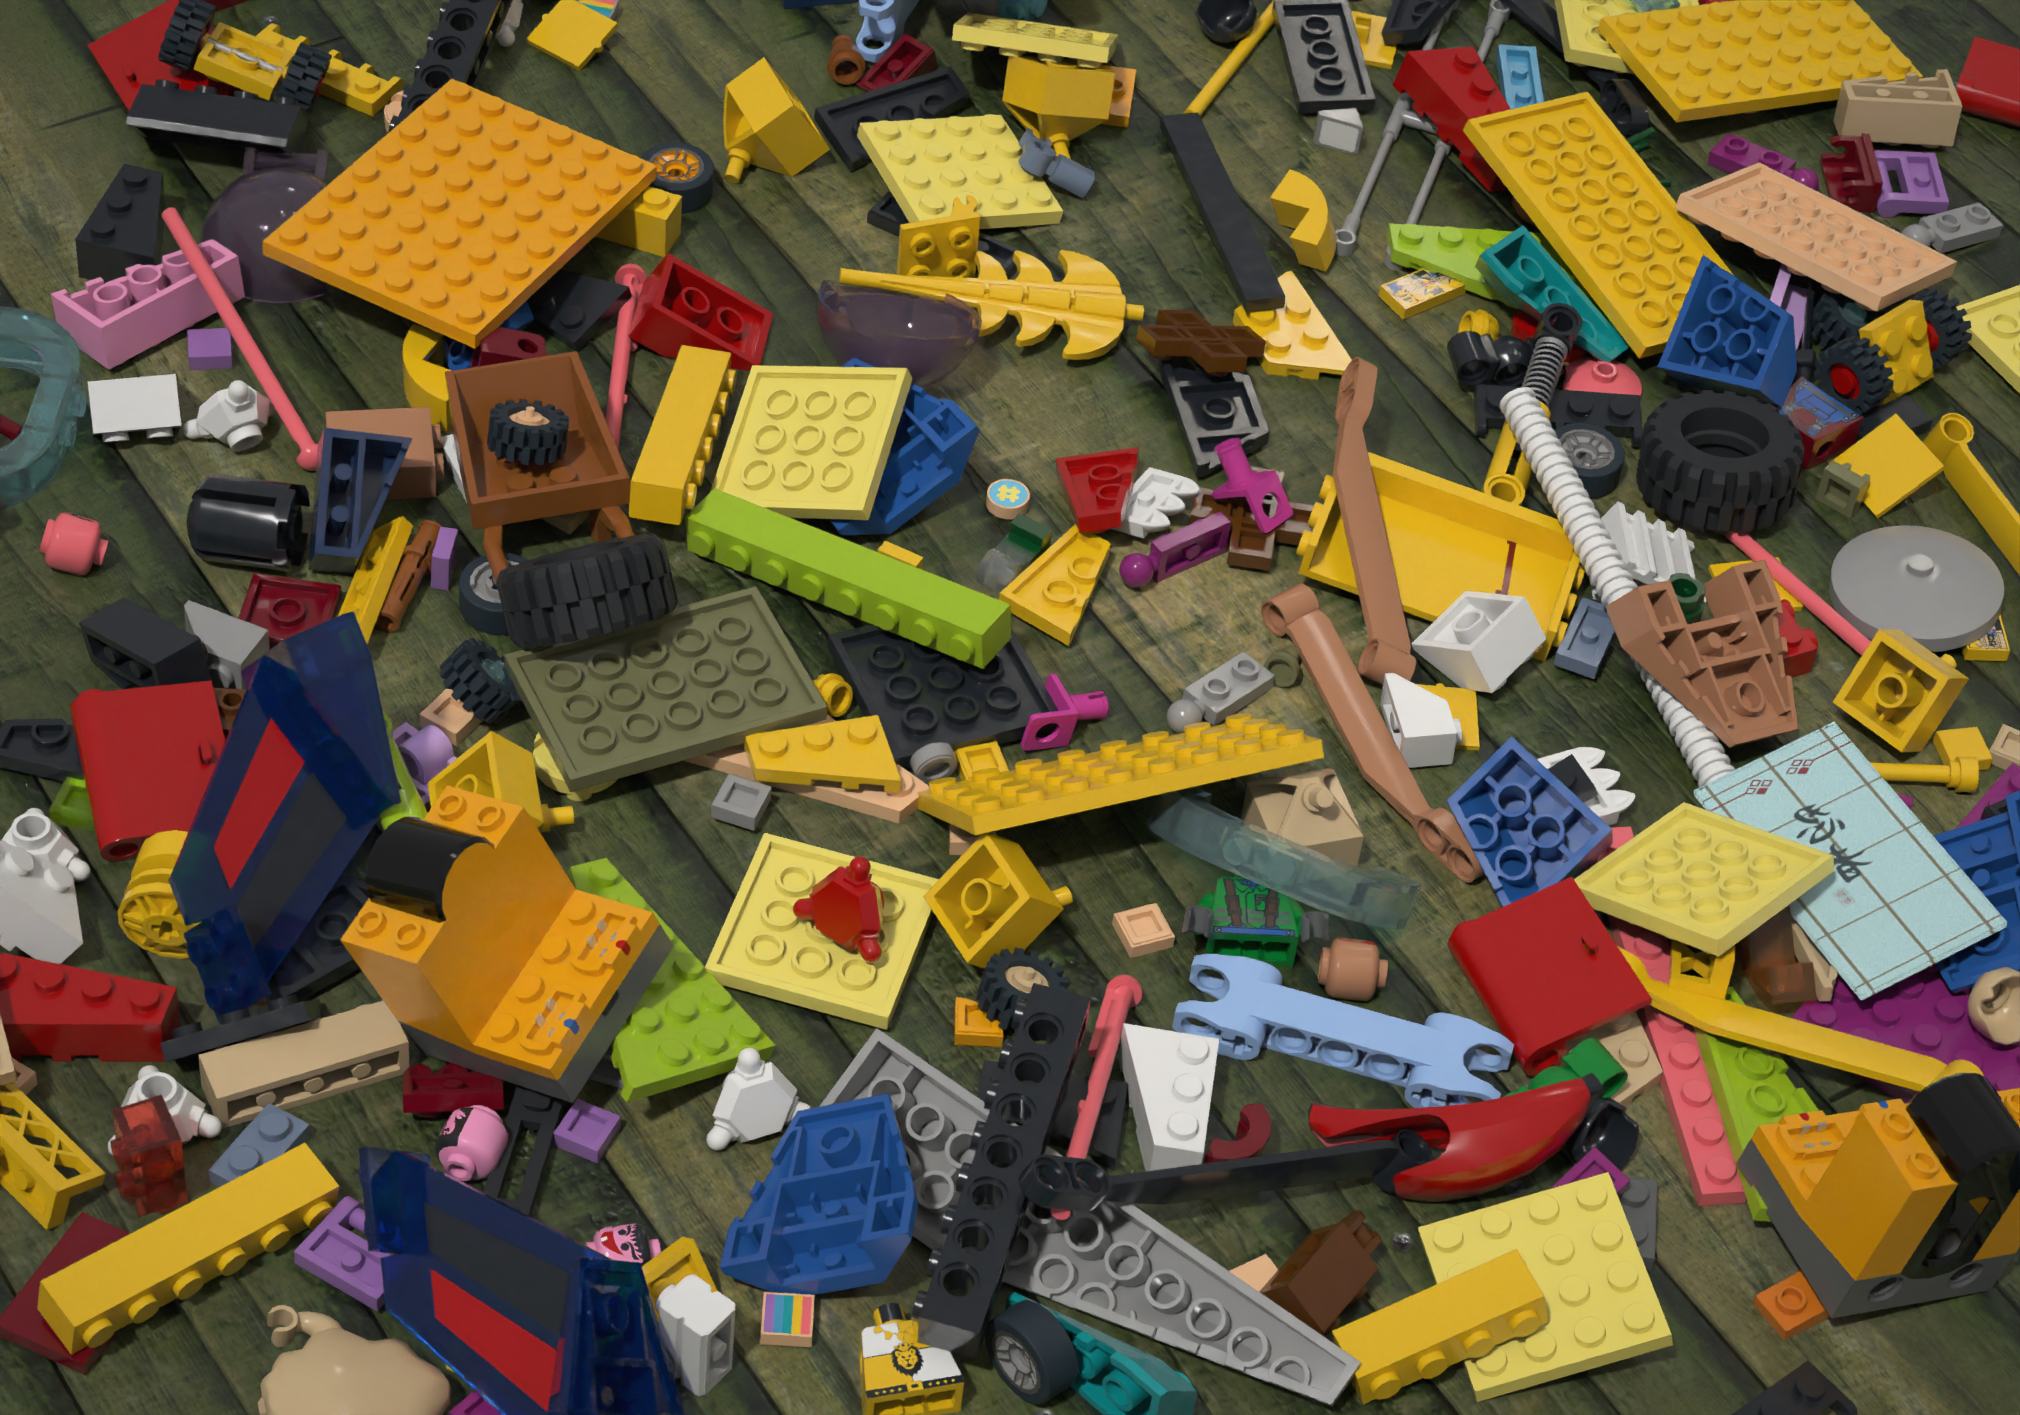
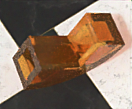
M1786 906L1735 944L1745 976L1754 992L1764 1002L1774 1005L1817 1000L1813 962L1795 961L1790 906Z

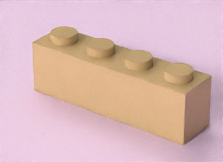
M384 1001L364 1004L353 1010L325 1018H317L302 1025L278 1032L266 1033L251 1040L230 1046H221L210 1052L200 1054L201 1086L213 1115L220 1119L222 1129L253 1120L268 1103L282 1110H287L403 1075L404 1071L409 1068V1042L401 1024Z

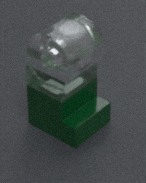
M1019 513L1010 523V532L995 548H991L983 557L977 570L976 581L1000 593L1050 547L1052 529Z

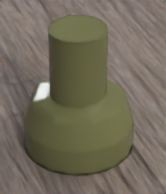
M1289 646L1285 651L1273 653L1265 661L1264 667L1276 675L1273 685L1288 687L1298 678L1300 672L1298 661L1301 657L1295 646Z

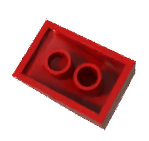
M667 253L643 283L628 337L664 357L677 359L682 345L731 353L730 368L751 371L752 365L761 364L773 313Z

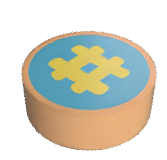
M1013 479L997 480L988 487L987 509L996 517L1015 519L1019 513L1024 515L1027 512L1030 492L1019 481Z

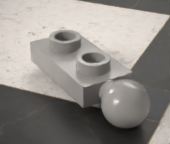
M1978 202L1920 218L1918 224L1907 226L1901 234L1927 247L1932 245L1939 253H1944L1998 238L2003 224L1986 207Z
M1242 652L1186 687L1182 699L1175 701L1169 707L1166 716L1167 723L1178 734L1184 733V726L1202 722V717L1215 726L1227 716L1234 714L1271 690L1276 675Z

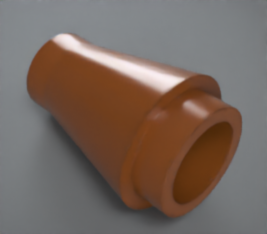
M839 35L832 42V50L827 62V71L833 80L844 85L853 84L859 80L865 71V61L855 46L853 38L848 35Z

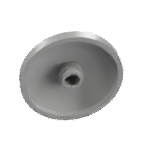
M1903 525L1875 529L1849 541L1838 552L1832 564L1829 594L1836 611L1865 637L1872 640L1879 629H1900L1931 652H1939L1968 645L1980 639L1992 629L2000 616L2004 598V582L1998 567L1992 559L1971 542L1939 529Z

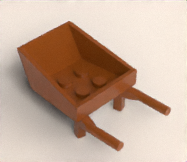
M577 351L445 372L455 451L473 530L485 528L483 550L495 582L499 572L509 567L504 555L503 525L590 510V535L595 542L612 539V531L615 532L617 538L635 535L627 516L618 506L629 504L630 477ZM519 399H527V403L534 404V400L541 401L542 406L551 404L555 406V410H563L569 418L564 457L561 459L556 458V462L553 463L544 460V465H536L534 461H529V465L521 464V460L516 459L513 463L506 461L507 456L502 458L495 456V452H490L487 445L491 408H495V405L498 403L505 405L507 400L519 403Z

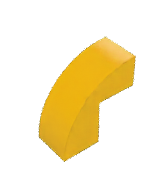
M1289 170L1270 197L1280 225L1295 229L1290 236V240L1299 264L1326 272L1334 257L1337 243L1336 230L1326 199L1320 188L1311 179L1299 172Z
M413 324L403 344L404 392L412 408L430 407L431 424H440V430L448 433L452 428L445 372L451 370L443 368V335Z

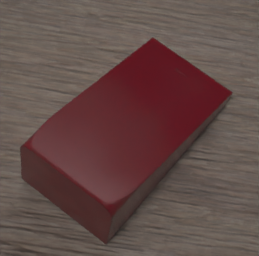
M905 33L856 83L857 88L864 92H869L930 73L937 67L935 50Z

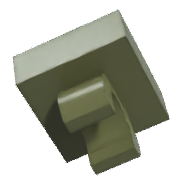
M1833 460L1824 468L1815 499L1851 519L1860 510L1870 475L1864 474L1860 476L1851 471V464L1845 463L1841 465Z

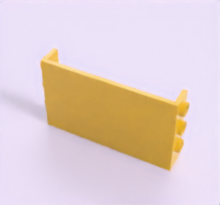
M1368 452L1403 611L1434 622L1465 591L1495 594L1496 590L1502 591L1509 550L1507 540L1515 542L1516 547L1508 595L1521 596L1527 599L1547 638L1534 651L1532 658L1545 662L1550 647L1559 648L1568 623L1560 620L1561 617L1569 619L1577 595L1570 593V590L1578 591L1585 573V566L1579 564V556L1575 553L1574 546L1570 543L1568 535L1565 534L1563 525L1560 524L1559 520ZM1327 474L1318 496L1319 499L1325 502L1324 504L1315 502L1307 526L1314 528L1313 532L1304 530L1296 554L1303 556L1298 574L1359 595L1334 478Z

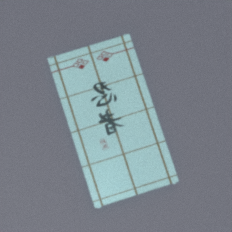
M1835 722L1694 790L1695 798L1705 810L1834 855V872L1785 908L1860 1000L1870 997L1948 956L2001 931L2007 926V921Z

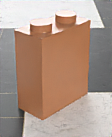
M430 407L326 412V428L413 438L386 500L436 497V480L444 479L443 453L434 454V450H441L440 424H431Z

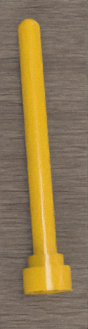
M1956 757L1955 761H1947L1946 765L1865 762L1880 781L1945 783L1946 787L1954 788L1955 792L1975 793L1978 787L1979 765L1976 757Z

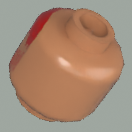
M1336 938L1332 941L1329 948L1322 947L1318 969V984L1325 985L1326 994L1331 998L1367 1002L1373 997L1376 987L1385 988L1388 960L1379 959L1378 946L1372 941Z

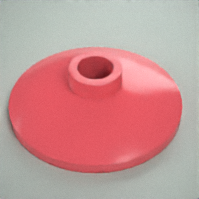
M1594 356L1576 359L1566 366L1568 377L1561 386L1562 390L1640 395L1641 397L1642 384L1639 377L1631 368L1619 361L1606 362L1600 361Z

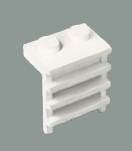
M1618 501L1601 518L1606 530L1610 533L1611 540L1616 545L1617 551L1622 556V561L1627 565V571L1631 573L1634 579L1646 584H1653L1669 580L1671 574L1684 573L1689 574L1696 580L1690 552L1695 548L1694 542L1687 539L1685 530L1678 528L1674 533L1667 531L1664 521L1658 519L1654 524L1646 521L1644 512L1637 510L1634 515L1626 513L1625 505ZM1590 581L1593 599L1601 602V597L1596 593V587Z

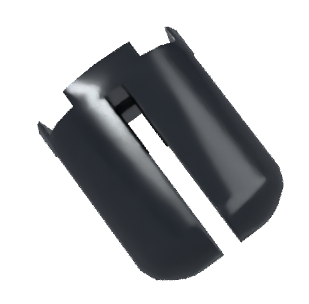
M213 474L200 481L192 495L193 501L189 505L186 520L188 538L191 547L198 557L204 561L291 571L290 565L299 566L301 564L308 539V533L302 532V506L310 507L309 493L305 485L222 474Z

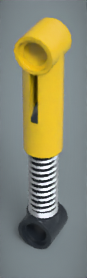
M1563 303L1551 304L1543 311L1533 336V355L1522 383V387H1529L1535 392L1536 399L1539 400L1541 408L1545 411L1546 418L1549 420L1551 414L1549 404L1555 392L1560 371L1564 365V360L1571 353L1582 327L1580 313L1574 307ZM1505 419L1481 492L1521 506L1525 498L1532 469L1531 464L1528 463L1520 444L1515 438V434L1510 429V424ZM1510 459L1517 461L1513 475L1506 474Z

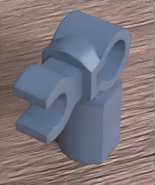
M1030 128L1026 129L1019 141V145L1023 148V153L1018 160L1019 164L1026 171L1036 176L1042 177L1046 173L1049 181L1083 198L1094 182V171L1062 154L1056 157L1055 151L1051 148L1052 142L1050 139L1045 138L1043 141L1033 135V130Z

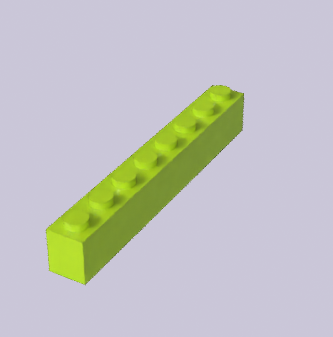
M716 488L685 516L688 551L984 669L1011 639L1010 604Z

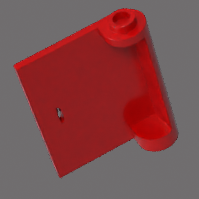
M169 0L87 45L128 111L141 85L155 86V80L176 82L180 84L179 89L194 91L196 85L209 86L219 89V95L234 97L235 91H243L225 82H216L207 78L205 74L194 70V66L191 72L187 73L158 61L161 43L165 38L164 34L168 29L169 21L174 15V10L178 6L179 0ZM213 24L211 25L210 31L208 32V34L210 35L215 30Z
M1974 37L1964 69L1956 86L1957 94L1962 103V112L2020 128V49Z
M212 680L112 691L90 689L80 693L70 704V713L100 856L104 860L112 862L134 859L137 857L144 841L158 832L179 830L197 834L217 833L236 791V785ZM199 750H201V754H202V758H203V760H204V764H203L202 761H201V757H200Z
M1572 876L1475 920L1460 923L1454 928L1447 943L1449 951L1501 1035L1514 1044L1512 1052L1524 1072L1529 1076H1536L1547 1067L1559 1066L1561 1058L1567 1054V1041L1652 1003L1649 993ZM1584 943L1586 944V946L1588 947V949L1591 951L1592 955L1587 951V949H1586L1585 946L1583 945Z

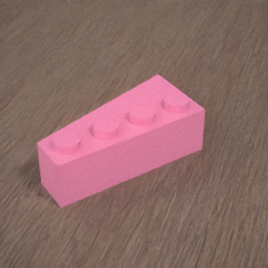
M213 239L197 244L230 301L234 303L244 298L245 293L238 255ZM182 250L162 256L163 263L156 266L137 264L125 268L126 276L104 283L101 277L85 282V290L68 295L65 289L51 293L59 335L107 369L123 364L128 359L150 347L157 346L163 340L192 327L195 323L218 311Z

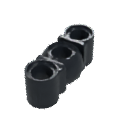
M1463 331L1450 339L1447 344V350L1457 379L1462 385H1489L1491 381L1499 386L1514 387L1524 381L1533 355L1534 346L1532 344L1533 338L1527 337L1525 342L1520 338L1510 335L1500 336L1492 340L1490 334L1481 336L1474 331ZM1565 365L1562 366L1555 389L1561 387L1567 380L1568 373Z

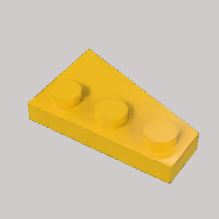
M1075 524L999 593V600L1010 604L1012 614L1069 646L1108 560L1111 543L1094 533H1079Z
M878 715L745 736L744 749L755 781L811 786L816 780L842 782V788L859 790V784L883 785L884 792H901L902 781Z

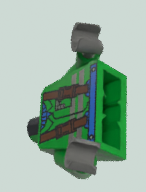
M1243 863L1234 868L1233 877L1223 876L1218 879L1216 892L1203 895L1196 905L1186 907L1182 933L1187 934L1190 931L1196 935L1204 934V937H1207L1205 954L1244 956L1268 963L1274 967L1293 968L1299 938H1301V942H1308L1316 937L1329 940V915L1319 911L1306 912L1294 898L1288 896L1284 882L1279 879L1261 878V871L1257 865Z

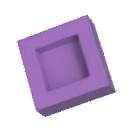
M227 328L187 330L189 370L232 368L231 334Z
M440 526L431 560V588L449 590L457 562L458 529Z
M576 1099L553 1133V1146L598 1164L621 1129V1116Z

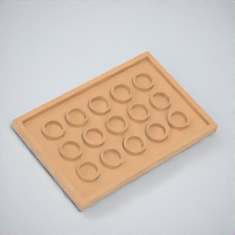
M1759 162L1680 194L1675 209L1687 214L1690 221L1699 225H1708L1720 231L1723 238L1732 242H1741L1753 248L1754 253L1762 258L1775 259L1783 263L1791 273L1798 276H1808L1820 282L1821 287L1826 291L1843 294L1855 300V304L1858 307L1867 311L1877 312L1952 276L1957 261Z

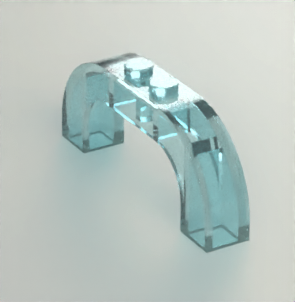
M0 306V367L22 369L40 378L21 433L10 444L0 448V500L2 502L0 510L33 497L55 477L62 464L67 446H74L77 432L76 420L77 417H84L87 398L83 388L79 349L70 333L60 324L44 315L24 309Z
M1196 787L1157 795L1147 821V826L1156 835L1183 851L1333 915L1385 929H1401L1406 926L1421 888V883L1381 866L1363 868L1316 852L1214 807L1210 804L1212 794Z

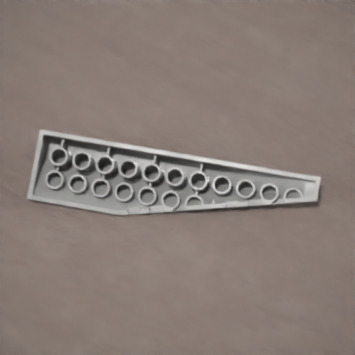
M876 1028L819 1107L887 1093L890 1095L918 1199L912 1236L931 1250L934 1247L943 1248L947 1235L941 1234V1228L946 1209L949 1204L958 1205L961 1193L956 1192L955 1189L963 1162L972 1164L976 1152L970 1150L973 1131L978 1120L986 1122L990 1110L984 1109L985 1102ZM1012 1121L1007 1122L1009 1125L1018 1126ZM1047 1146L1045 1155L1062 1156ZM1001 1162L992 1164V1165H994V1166H996V1167H1000V1168H1005V1167H1009V1166H1010V1165H1008V1164H1006V1163H1001ZM1038 1174L1039 1179L1045 1185L1053 1189V1187L1046 1180V1178ZM1080 1179L1079 1182L1087 1190L1092 1192L1091 1188L1083 1180ZM1029 1201L1003 1279L1005 1283L1329 1406L1335 1404L1356 1371L1362 1365L1353 1356L1131 1203L1102 1201L1091 1211L1071 1210L1070 1216L1067 1219L1059 1220L1052 1216L1051 1208L1038 1206ZM982 1204L978 1206L979 1208L984 1210H992L996 1208L989 1204ZM977 1247L963 1248V1250L970 1253L982 1251Z

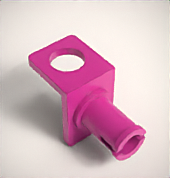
M1239 438L1228 439L1214 448L1229 480L1212 492L1214 499L1245 496L1262 533L1270 532L1293 515V510L1276 471L1257 472L1252 470ZM1268 493H1271L1277 501L1276 514L1271 518L1264 513L1262 508L1263 498Z
M1049 674L1045 687L1059 711L1032 714L1029 717L1020 745L1024 751L1068 746L1077 721L1102 720L1107 717V697L1103 696L1104 692L1100 690L1092 693L1069 695L1057 674ZM1050 723L1057 724V728L1049 736L1043 738L1035 737L1037 731L1042 726Z

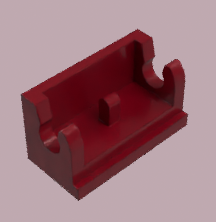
M1862 133L1861 136L1840 135L1832 137L1830 139L1831 146H1843L1846 149L1838 154L1830 152L1821 155L1820 166L1829 198L1857 212L1874 213L1883 181L1870 134Z

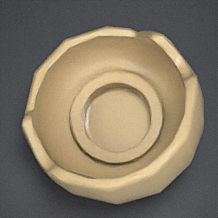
M2009 967L1998 968L1981 975L1973 985L1968 999V1014L1973 1026L1990 1040L2004 1046L2020 1042V972Z

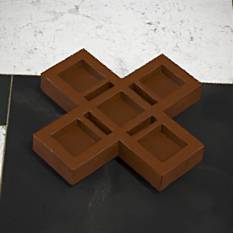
M1158 310L1156 324L1139 325L1136 341L1155 359L1168 361L1172 360L1174 356H1188L1204 368V372L1218 377L1227 376L1228 372H1245L1248 357H1263L1266 341L1249 326H1212L1195 310Z
M1250 466L1252 470L1257 472L1276 471L1281 485L1283 484L1284 471ZM1199 487L1200 494L1194 497L1190 524L1220 511L1231 521L1229 530L1231 539L1227 564L1269 571L1274 542L1299 545L1304 530L1311 532L1314 530V528L1307 526L1314 505L1289 502L1293 515L1270 532L1262 533L1245 496L1214 499L1212 496L1214 489ZM1271 493L1266 494L1262 501L1263 511L1269 518L1273 517L1277 511V501Z

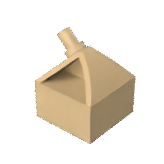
M1326 768L1282 775L1247 783L1241 822L1266 879H1279L1285 884L1356 873L1364 835L1334 769Z

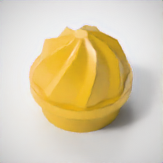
M1485 310L1467 311L1460 321L1458 333L1474 331L1481 336L1490 334L1492 340L1499 336L1498 321Z
M835 673L819 675L817 679L812 680L828 707L827 715L830 717H840L846 713L851 705L853 692L851 686L845 682L843 677Z

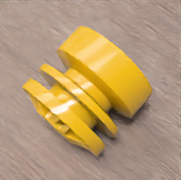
M172 830L158 832L144 841L133 866L131 880L125 889L124 898L118 909L119 926L131 941L142 949L159 956L177 959L198 957L212 949L214 934L220 932V925L225 917V908L230 902L236 884L235 881L231 890L229 887L227 892L225 891L209 851L213 840L193 832Z

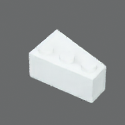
M0 841V945L11 951L17 946L34 959L61 964L83 944L73 871L58 863H52L33 855L20 847H14Z

